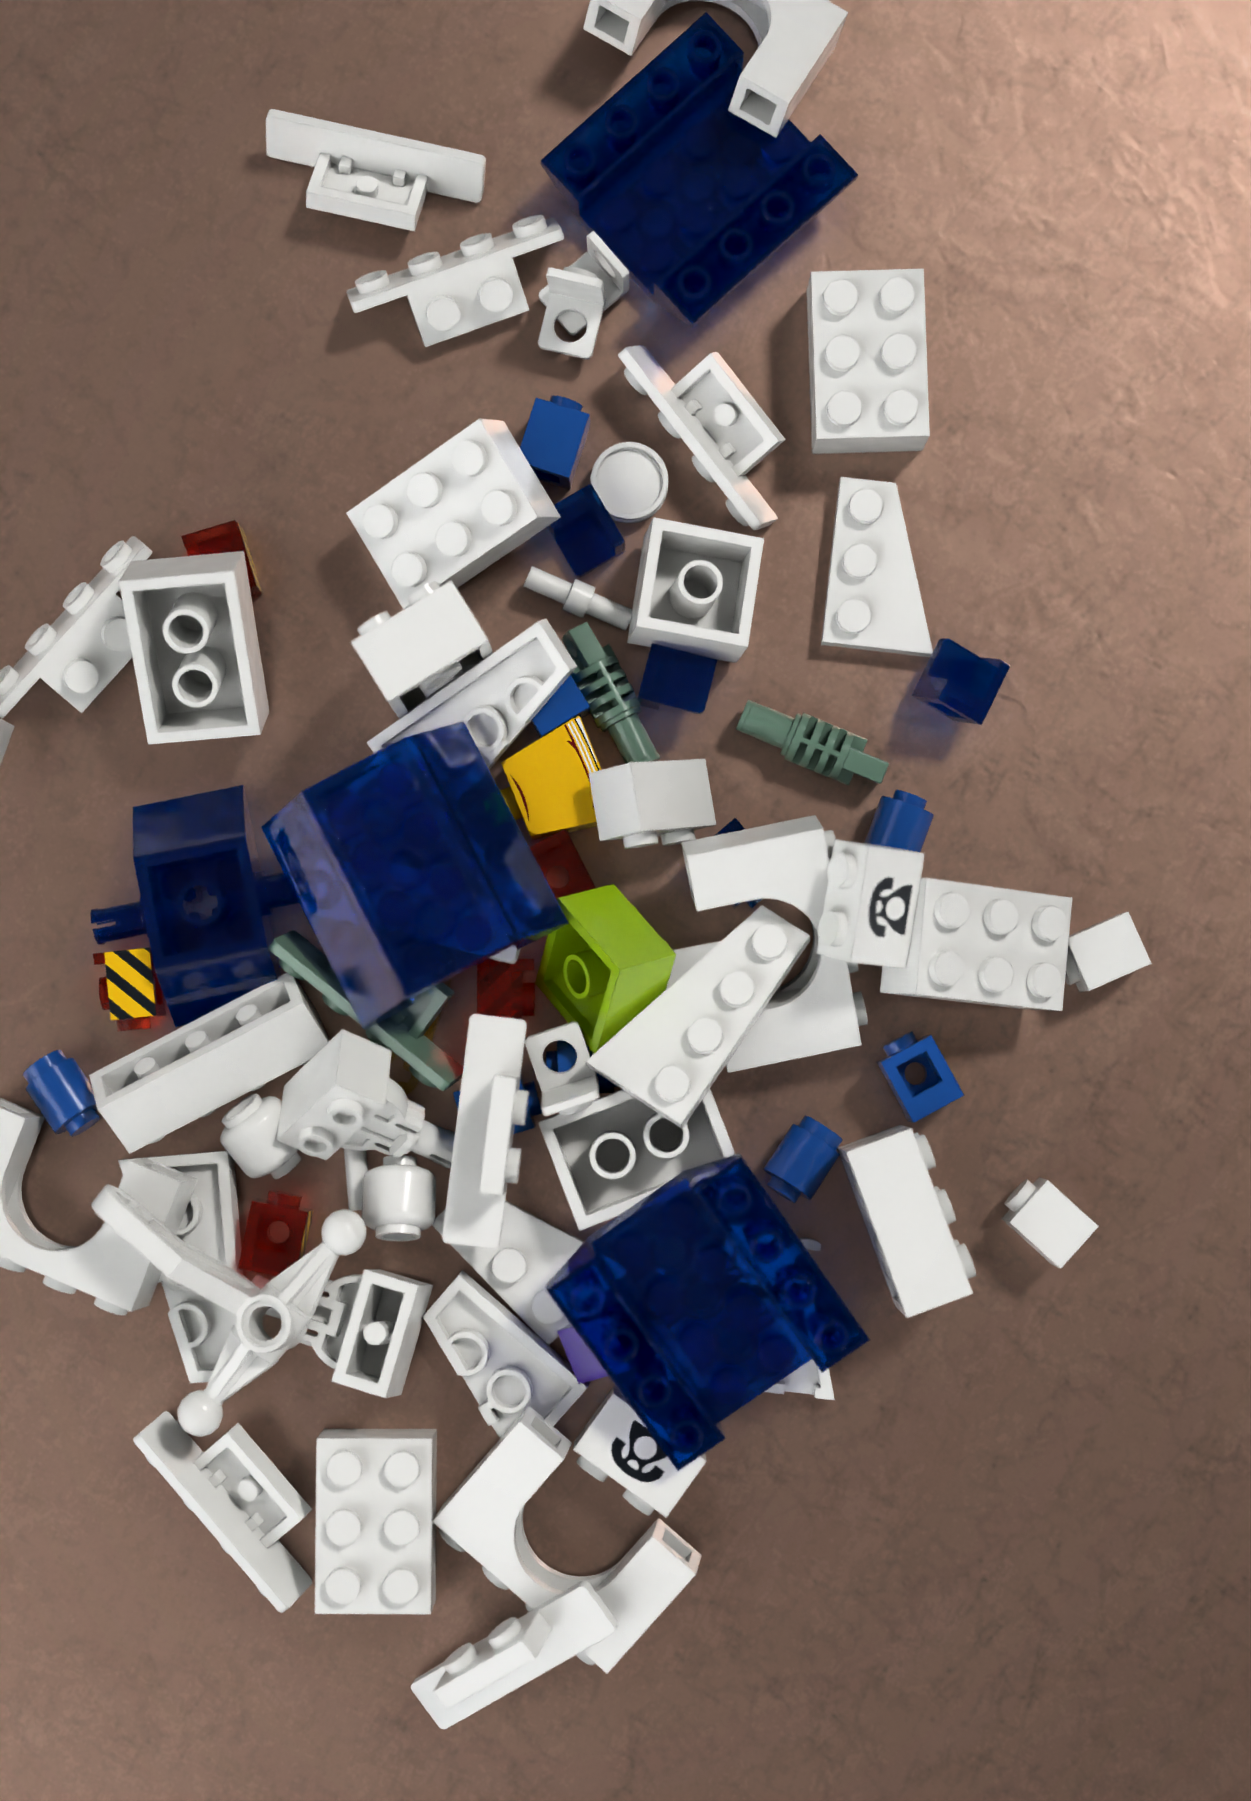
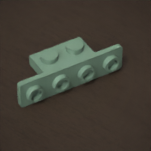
M366 922L359 926L335 961H332L294 930L272 941L268 949L279 958V965L285 972L296 979L308 981L323 994L322 999L329 1008L341 1015L352 1017L366 1029V1035L371 1042L393 1051L410 1065L411 1073L421 1083L445 1091L461 1079L463 1067L424 1036L455 992L371 923Z

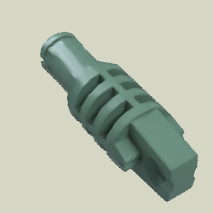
M587 622L568 630L564 634L562 641L577 665L571 676L590 705L589 713L592 715L597 728H601L602 732L609 731L625 763L659 760L661 757L638 716L642 711L640 708L642 704L635 695L631 683H629L611 646L608 644L602 647Z
M748 699L736 727L738 731L782 749L780 755L785 756V760L846 785L850 784L854 773L881 784L889 767L888 762L863 752L868 739L804 712L802 715L797 713L794 718Z

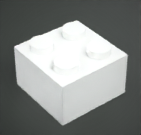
M653 517L643 539L627 643L737 663L749 644L764 538Z

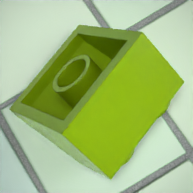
M614 884L557 898L535 984L568 1023L572 1021L579 1023L586 1045L595 1053L666 990L676 953Z

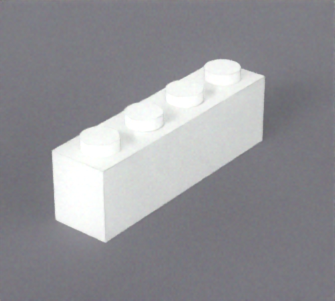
M285 973L90 1074L89 1077L98 1111L130 1154L148 1144L158 1142L167 1134L198 1118L210 1115L217 1108L250 1091L260 1089L267 1082L300 1065H305L329 1042L320 1015L299 981Z

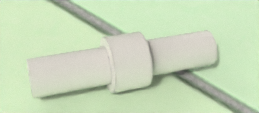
M532 566L523 585L525 588L564 604L562 610L583 618L586 613L625 631L631 621L632 609L594 593L596 587L580 580L574 579L573 583H570Z

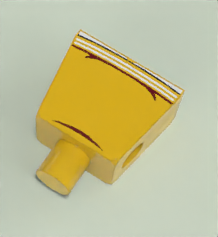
M578 716L569 720L504 760L501 764L510 786L479 798L492 830L523 818L532 840L597 827L588 773L602 769L581 717Z

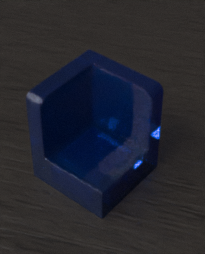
M592 484L554 504L561 518L547 526V529L576 577L588 574L625 552V540Z
M941 638L938 640L911 696L953 721L982 725L1010 665L1001 659L979 657L953 640Z
M652 643L638 694V701L641 702V706L659 710L660 705L695 714H702L706 707L717 659Z

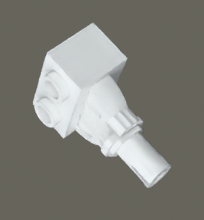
M342 1029L284 1085L277 1141L297 1148L306 1155L316 1156L323 1160L330 1158L339 1148L361 1151L377 1150L396 1158L411 1151L445 1168H450L455 1132L424 1120L425 1107L408 1100L402 1087L389 1078L391 1050Z
M364 1269L363 1274L347 1275L334 1281L328 1280L324 1291L328 1292L329 1296L322 1294L313 1318L307 1326V1329L316 1331L318 1335L306 1332L300 1343L312 1346L319 1358L334 1369L331 1382L383 1398L402 1395L433 1285L382 1269ZM258 1274L252 1279V1283L261 1290L270 1281ZM272 1307L265 1313L266 1315L281 1319L280 1314Z

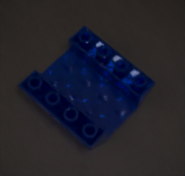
M707 12L540 160L542 167L582 226L589 233L592 231L596 232L627 268L629 276L654 303L691 327L697 324L858 178V174L821 134L810 142L788 119L776 138L728 111L739 76L743 71L744 52Z
M464 721L402 738L301 791L261 826L363 1030L416 1004L413 997L513 945L519 950L569 924Z
M740 1153L685 1170L591 1234L545 1286L548 1294L677 1471L726 1439L720 1421L805 1363L813 1359L823 1373L870 1341L866 1332Z

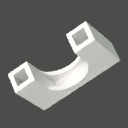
M590 0L583 29L632 56L657 18L665 10L678 3L694 0ZM700 0L717 3L731 9L742 17L754 32L758 42V49L739 76L728 111L777 138L835 49L848 12L829 0Z
M816 815L681 842L691 897L697 911L755 899H777L800 909L811 920L813 944L806 964L798 975L777 989L726 1064L728 1073L862 1045L859 1026L868 1024L867 1013L861 991L852 992L849 973L858 972V963H850L817 954L819 941L818 925L824 910L828 884L827 868L832 858L835 835L833 830L824 831Z
M0 1098V1267L15 1272H24L28 1268L44 1275L43 1283L46 1286L68 1294H75L78 1289L96 1297L94 1301L95 1306L116 1315L124 1316L127 1315L128 1311L132 1312L149 1306L162 1271L106 1222L90 1240L80 1246H67L56 1243L45 1237L32 1224L23 1205L22 1180L45 1118L39 1113ZM143 1158L128 1161L118 1189L131 1196L176 1235L197 1178L151 1159Z
M528 1406L443 1503L432 1522L439 1527L441 1537L449 1546L459 1552L467 1551L483 1565L482 1570L486 1577L500 1589L507 1590L509 1588L526 1603L525 1607L528 1612L581 1581L589 1582L618 1621V1626L613 1634L576 1654V1656L588 1665L596 1664L604 1672L608 1673L697 1574L702 1555L658 1518L616 1565L602 1573L592 1576H572L558 1572L541 1561L530 1547L524 1532V1506L564 1460L572 1442L555 1427L552 1428L547 1424L540 1414Z

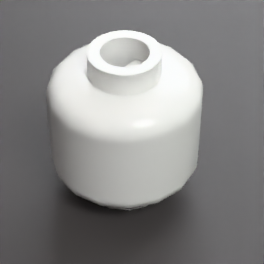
M257 1093L252 1094L230 1109L221 1121L225 1125L220 1136L222 1146L250 1178H259L271 1174L274 1179H279L294 1169L301 1161V1157L297 1153L299 1149L277 1141L282 1101L275 1096L261 1098Z
M402 1155L399 1158L386 1156L383 1158V1166L370 1169L364 1175L362 1185V1220L367 1227L375 1230V1237L377 1239L386 1241H412L420 1239L421 1231L430 1228L435 1220L436 1178L429 1170L417 1166V1158L413 1156Z

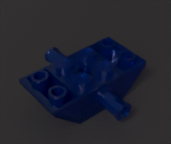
M244 785L133 807V860L140 891V901L103 909H92L90 916L91 924L97 923V925L116 922L115 925L93 929L98 945L147 934L154 969L175 1027H181L262 985L278 980V977L281 976L278 957L269 950V946L274 940L270 915L273 914V908L313 900L320 901L322 897L320 886H317V884L296 888L299 884L319 881L314 864L308 865L305 868L265 875V872L261 871ZM206 890L210 896L217 898V907L212 909V915L209 918L205 914L195 912L194 904L203 901L202 892Z

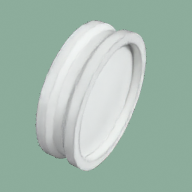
M636 442L615 444L606 449L593 466L591 472L593 499L598 508L607 517L622 523L644 521L653 516L666 499L668 492L667 468L661 457L644 444Z

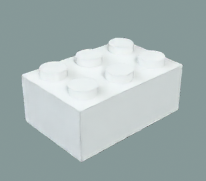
M924 269L811 272L807 287L812 454L922 451L930 436Z
M480 418L346 512L403 609L410 606L407 600L408 597L421 587L437 581L441 587L452 580L455 587L458 588L561 518L505 422Z
M244 551L131 561L119 580L148 745L261 735L269 714V705Z
M452 580L441 587L437 581L421 587L408 597L407 600L410 606L390 617L388 612L372 617L358 628L361 636L351 642L399 719L493 653L487 636Z
M921 878L907 968L882 966L880 993L1017 1009L1062 1011L1073 898Z
M623 1089L591 1101L592 1104L588 1108L577 1113L565 1116L557 1114L538 1122L579 1231L741 1169L711 1089L706 1093L683 1129Z
M898 1125L838 1147L837 1150L895 1307L909 1318L973 1294L968 1279L977 1276L976 1270L964 1243L959 1244L957 1239L953 1240L948 1224L956 1222L955 1213L945 1189L939 1190L938 1186L933 1187L928 1169L936 1167V1163L925 1135L919 1136L918 1132L914 1133L912 1128Z
M324 1429L316 1438L315 1614H431L436 1601V1524L432 1521L436 1516L437 1429Z

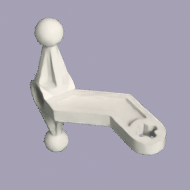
M107 1184L91 1203L93 1210L99 1217L167 1277L236 1315V1323L231 1328L207 1387L204 1391L197 1390L189 1393L182 1399L177 1410L178 1422L183 1430L199 1437L210 1435L219 1427L223 1418L222 1404L224 1401L274 1366L286 1350L294 1348L302 1341L307 1332L308 1323L313 1318L338 1257L355 1253L362 1247L366 1238V1225L357 1213L346 1209L335 1211L323 1223L321 1228L322 1242L320 1245L270 1280L261 1290L244 1275L182 1241L141 1204L122 1190ZM271 1307L280 1314L282 1321L281 1330L275 1338L268 1336L263 1328V1317Z

